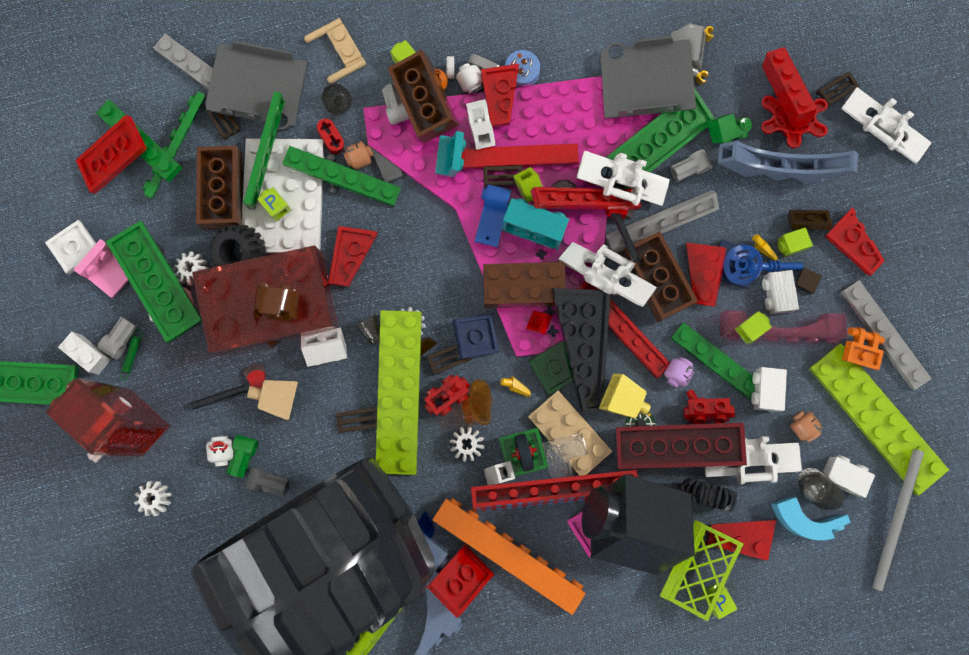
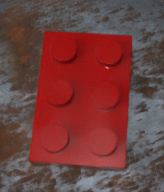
M465 544L427 585V588L458 618L493 577L494 573Z

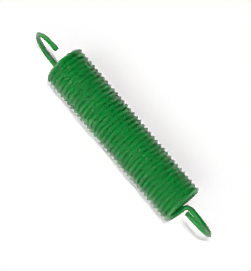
M132 336L121 369V371L129 373L128 377L141 338Z

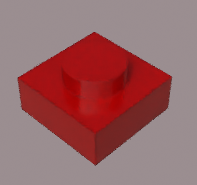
M533 310L526 329L530 332L545 335L552 316Z

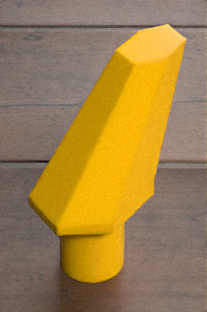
M759 234L754 235L752 240L755 243V248L770 259L777 260V255Z
M511 376L510 379L501 378V386H507L510 391L521 395L531 396L530 390L515 377Z

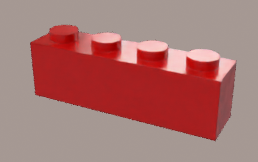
M783 47L767 52L762 68L792 127L812 122L817 107L786 48Z

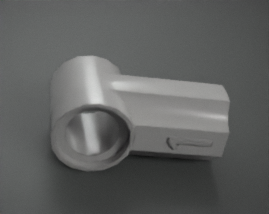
M386 85L382 92L387 106L386 113L391 125L409 120L395 85Z
M701 149L691 154L687 159L672 165L670 169L674 180L679 182L694 174L700 175L710 170L713 165L705 150Z
M120 317L112 331L100 340L97 346L98 349L115 360L119 359L126 350L125 344L137 326Z

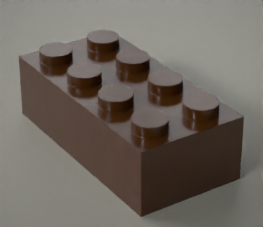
M422 49L388 67V71L415 133L421 141L426 143L459 126L431 60Z
M237 146L197 147L196 224L203 230H216L228 226L242 225V152Z
M660 231L634 243L640 260L635 263L631 273L656 287L647 304L658 323L698 302ZM624 248L621 255L631 261L632 259L627 248Z
M565 262L483 264L484 308L555 307L551 288L566 289Z

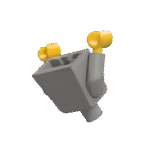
M689 23L673 31L671 36L673 41L689 39L693 78H695L697 84L703 85L706 80H703L701 76L706 78L708 72L705 70L698 72V69H701L705 41H711L714 35L710 34L714 29L712 26L704 29L703 26Z

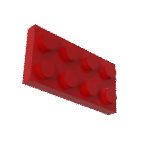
M125 115L75 161L89 192L96 194L147 148L132 116Z

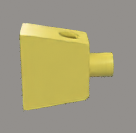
M613 374L599 409L625 417L636 418L639 413L647 415L650 411V404L644 402L646 396L644 389L624 374Z

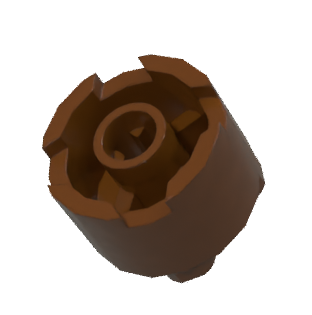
M259 283L255 294L253 315L262 318V314H264L266 317L271 318L270 320L291 321V318L297 320L299 291L293 290L292 286L281 284L279 288H274L270 284Z

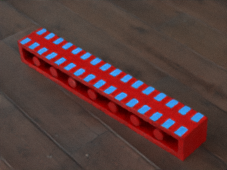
M637 470L471 487L473 511L482 512L586 501L593 489L599 486L606 488L625 474L638 478Z

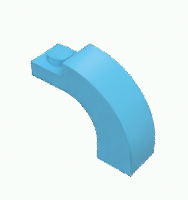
M789 496L771 503L780 523L793 534L803 538L830 540L835 538L833 532L845 529L844 525L851 523L848 515L838 514L818 522H813L804 515L796 497Z

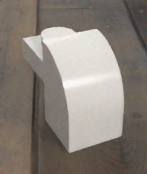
M486 100L467 103L468 122L476 150L495 146L494 133L489 120Z

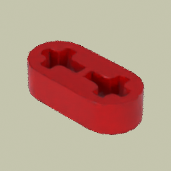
M321 119L317 123L318 135L330 153L340 154L344 149L342 136L331 120ZM322 126L329 127L330 134L323 130ZM331 139L338 143L339 147L332 146Z

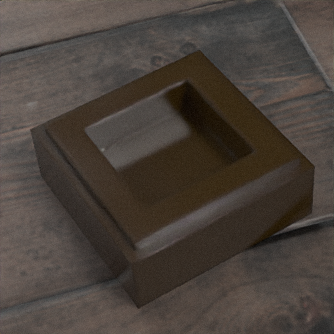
M803 267L795 282V287L814 294L822 275Z

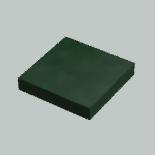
M562 340L528 360L548 396L573 381L565 344Z

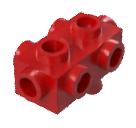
M450 375L442 381L444 385L438 389L434 387L426 393L425 401L427 403L424 406L431 415L435 413L436 416L441 414L443 417L452 410L450 406L454 403L461 404L468 399L467 394L469 390L467 388L470 385L464 377L459 378L458 375L455 377ZM438 398L443 400V404L437 406L435 403Z
M693 389L686 392L689 400L687 406L683 408V417L688 423L718 424L729 422L730 418L735 417L734 406L730 405L729 398H698Z

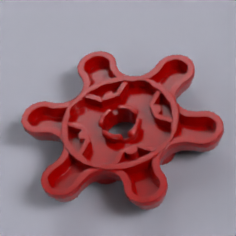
M773 96L763 97L761 101L762 107L773 115L771 119L761 124V130L765 135L781 132L787 137V146L790 149H796L802 143L801 136L803 134H811L817 138L824 137L827 134V126L818 122L816 118L818 113L827 109L828 103L826 100L821 98L814 100L817 111L812 122L793 128L780 101Z

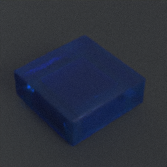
M425 510L418 520V524L423 534L431 539L440 525L432 520L434 516Z

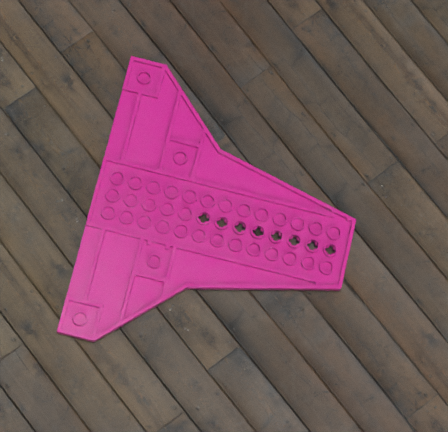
M602 76L516 87L510 125L493 127L495 146L490 147L578 143L579 163L577 165L529 167L538 174L543 187L604 189L602 186L596 184L591 186L585 181L576 178L583 152L587 151L606 157L661 113L605 119ZM478 92L448 96L447 99L459 126L442 135L452 137L456 131L464 132L465 148H476L468 122L466 104L484 100L485 93ZM386 105L363 108L368 145L398 166L402 172L456 210L482 276L483 264L559 262L558 259L572 242L595 254L605 244L607 215L604 209L548 208L546 209L549 212H560L565 214L566 218H569L558 251L504 231L501 232L498 248L475 243L484 206V199H481L484 188L483 168L462 169L455 177L436 174L435 168L440 136L424 143L417 137L410 119L391 125L386 113ZM519 171L487 172V175L518 174ZM502 179V180H488V181H515V180H514V179ZM503 187L512 189L509 203L511 198L515 200L516 198L523 199L517 187ZM527 203L529 205L535 206L534 203ZM539 250H542L544 253H546V256H544L543 260H540V258L536 257L535 255L539 252ZM590 262L584 263L587 267H591V268H592V265H593L592 263H590ZM565 265L566 289H577L585 282L584 275ZM548 307L496 308L516 357L537 355L561 340L564 342L556 307H551L552 310H555V313L547 331L551 327L558 329L556 337H552L547 331L545 335L526 329L533 310L544 313Z

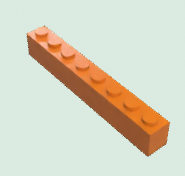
M453 497L451 500L446 498L432 519L434 522L571 615L574 614L586 594L582 590V584L574 579L570 582L565 578L566 574L557 567L554 570L547 566L548 561L539 555L537 558L530 555L531 550L523 544L517 546L512 542L514 539L505 532L502 535L496 532L495 529L497 527L487 520L485 523L481 522L478 519L479 515L471 509L468 512L461 508L462 503Z

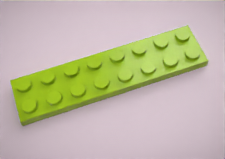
M381 310L376 462L385 474H417L422 312Z
M841 343L837 344L808 369L903 481L913 449L924 452L913 488L915 495H921L948 472L949 469L864 369L859 365L842 361L845 347Z

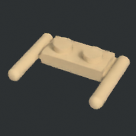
M340 18L304 36V41L310 43L327 34L344 63L345 68L328 76L327 80L331 84L367 65Z

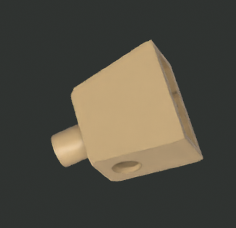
M264 380L262 388L249 387L247 398L259 400L257 409L289 420L298 382Z

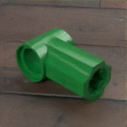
M239 434L235 437L232 445L234 456L230 460L227 474L245 478L250 460L256 453L258 440Z

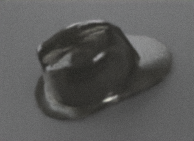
M807 468L799 474L798 485L805 500L825 510H835L843 504L844 494L842 490L822 470Z

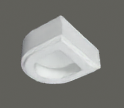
M447 56L446 74L448 79H455L454 56Z

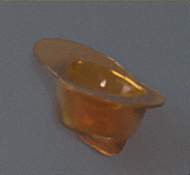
M477 379L472 383L470 395L462 403V412L467 424L479 423L485 426L491 421L492 394L484 380Z

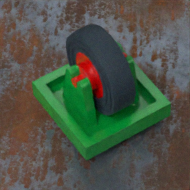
M538 428L499 438L504 461H511L514 476L548 468Z

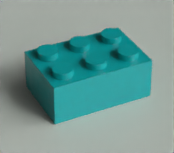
M511 198L503 219L502 231L558 251L569 218H566V215L560 212L552 213L547 211L546 208H535V206L527 204L528 202L524 199L516 198L515 200Z

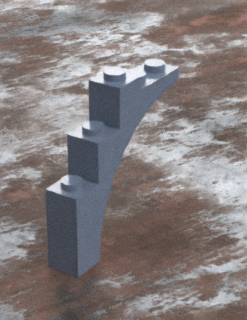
M739 141L720 144L718 164L744 177L764 174L775 181L795 178L804 184L823 182L824 178L857 173L858 153L856 151L815 155L787 154L762 150L745 145Z
M423 533L435 561L434 573L427 583L428 585L439 573L437 568L442 569L449 559L446 557L448 551ZM427 585L425 587L427 595L426 626L422 640L413 655H431L428 651L433 645L435 647L439 645L444 637L441 635L442 632L450 637L452 633L456 635L463 626L461 623L463 617L460 615L456 618L427 588Z

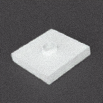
M77 220L45 242L68 275L74 272V268L96 245V242L80 220Z

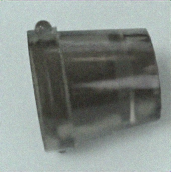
M378 313L356 325L358 331L362 333L370 345L380 341V315Z

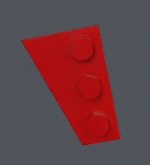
M519 64L481 69L485 99L492 128L510 125Z
M852 207L824 237L863 272L871 276L885 260L873 240L869 239L864 230L866 228L863 223L859 222L855 215L856 212Z
M338 226L328 281L329 285L350 287L378 235L377 231Z
M686 242L692 291L698 300L696 304L716 307L727 249L725 247Z
M776 520L710 524L709 527L743 543L740 554L768 561ZM708 531L706 545L718 543L715 534ZM719 537L720 542L725 540ZM731 542L721 544L722 548L728 551L735 552L737 545Z

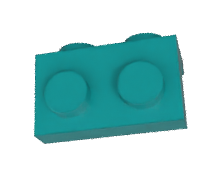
M456 131L452 137L444 135L439 137L436 174L455 177L462 170L464 159H461V155L466 146V140H463L464 132Z

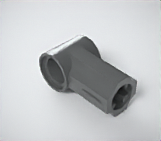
M251 467L245 487L259 492L266 491L285 496L290 479L270 474L269 471Z

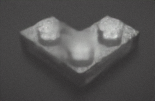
M583 434L553 439L542 443L552 479L574 476L569 459L588 454Z

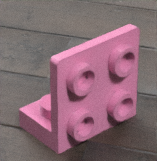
M102 239L96 243L74 268V271L88 278L111 298H114L129 281L107 243Z

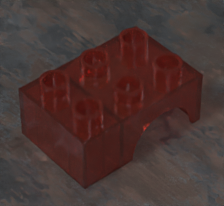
M315 245L192 272L208 352L211 354L224 355L230 353V351L277 340L301 338L303 335L339 328L330 285L328 284L329 280L323 253ZM258 284H270L274 288H279L281 284L292 286L293 290L299 291L297 320L291 318V321L270 320L271 318L266 317L264 314H262V318L254 316L253 309Z

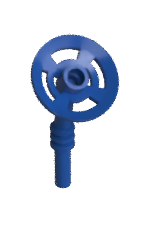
M743 244L735 246L727 253L723 267L725 275L731 282L745 285L753 282L760 275L761 270L768 273L781 270H802L803 263H781V261L763 263L762 256L756 248ZM743 250H749V254H748V253H741V254H739V255L736 254V253H738V252H740V251H743ZM757 257L758 263L754 262L753 259ZM731 260L736 261V272L733 274L730 269ZM750 275L752 276L745 280L739 279V277H748Z

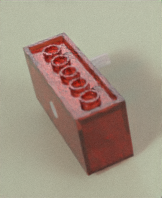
M81 378L72 380L66 386V391L61 396L55 398L50 403V408L45 412L89 452L87 454L88 458L95 463L103 455L143 456L170 427L164 419L132 390Z

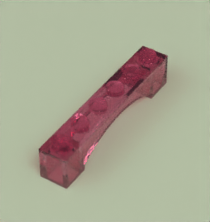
M725 310L720 313V337H727L729 341H737L739 338H742L735 328L749 318L745 311ZM826 313L819 316V321L814 324L797 328L772 326L759 338H767L768 342H778L779 339H787V342H799V339H805L807 343H819V340H827L829 344L840 343L839 340L847 338L846 314Z

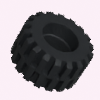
M236 225L221 228L220 231L215 233L216 236L211 239L213 244L209 245L212 253L209 254L210 258L213 257L214 261L212 263L214 266H218L217 270L219 272L224 271L223 274L226 276L237 277L258 270L257 268L263 265L261 261H264L266 258L263 255L266 252V248H263L265 242L260 239L261 234L259 232L255 233L256 229L253 227L249 228L248 225ZM235 241H237L242 248L243 254L241 260H239L234 254L233 247Z

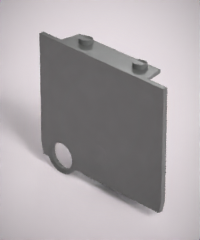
M664 35L659 38H641L636 40L634 46L625 47L624 44L615 42L602 50L601 69L605 119L696 109L689 39L673 41L672 36ZM611 47H622L624 50L622 57L619 59L611 58L608 54Z
M233 41L232 46L219 43L206 99V111L266 122L273 93L276 91L280 92L285 99L282 114L288 119L284 127H278V131L294 127L307 61L294 59L292 52H287L283 49L277 50L252 45L244 41Z

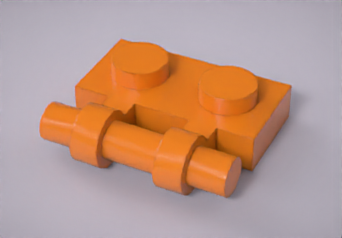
M850 327L847 333L852 335L854 340L846 341L842 361L879 370L884 351L878 349V345L883 344L885 338L873 331L866 332L865 329L860 327ZM864 340H867V342H868V345H867V346H866V345H863V344H864Z

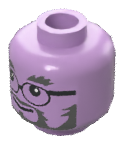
M679 357L678 359L674 358L671 360L664 375L668 379L667 383L675 388L679 386L685 387L692 379L695 370L693 363L683 357Z

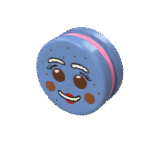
M518 50L508 56L505 66L519 64L516 87L534 85L540 74V62L536 55L527 50Z

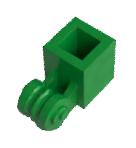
M734 113L707 121L712 144H724L733 142L732 139L737 138V140L746 138L752 127L749 118L735 119Z

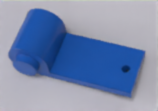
M488 184L487 188H483L481 199H484V206L475 243L498 248L503 219L508 208L512 189Z

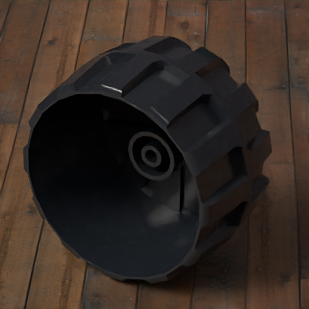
M366 457L295 497L208 553L191 568V576L217 630L237 655H342L354 647L356 636L363 631L372 634L397 616L400 608L409 605L425 589L433 576L435 561L412 510L379 464L373 458Z

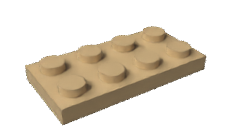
M559 390L528 416L579 476L587 475L612 452Z

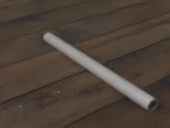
M913 449L873 581L872 588L883 591L924 455V452Z

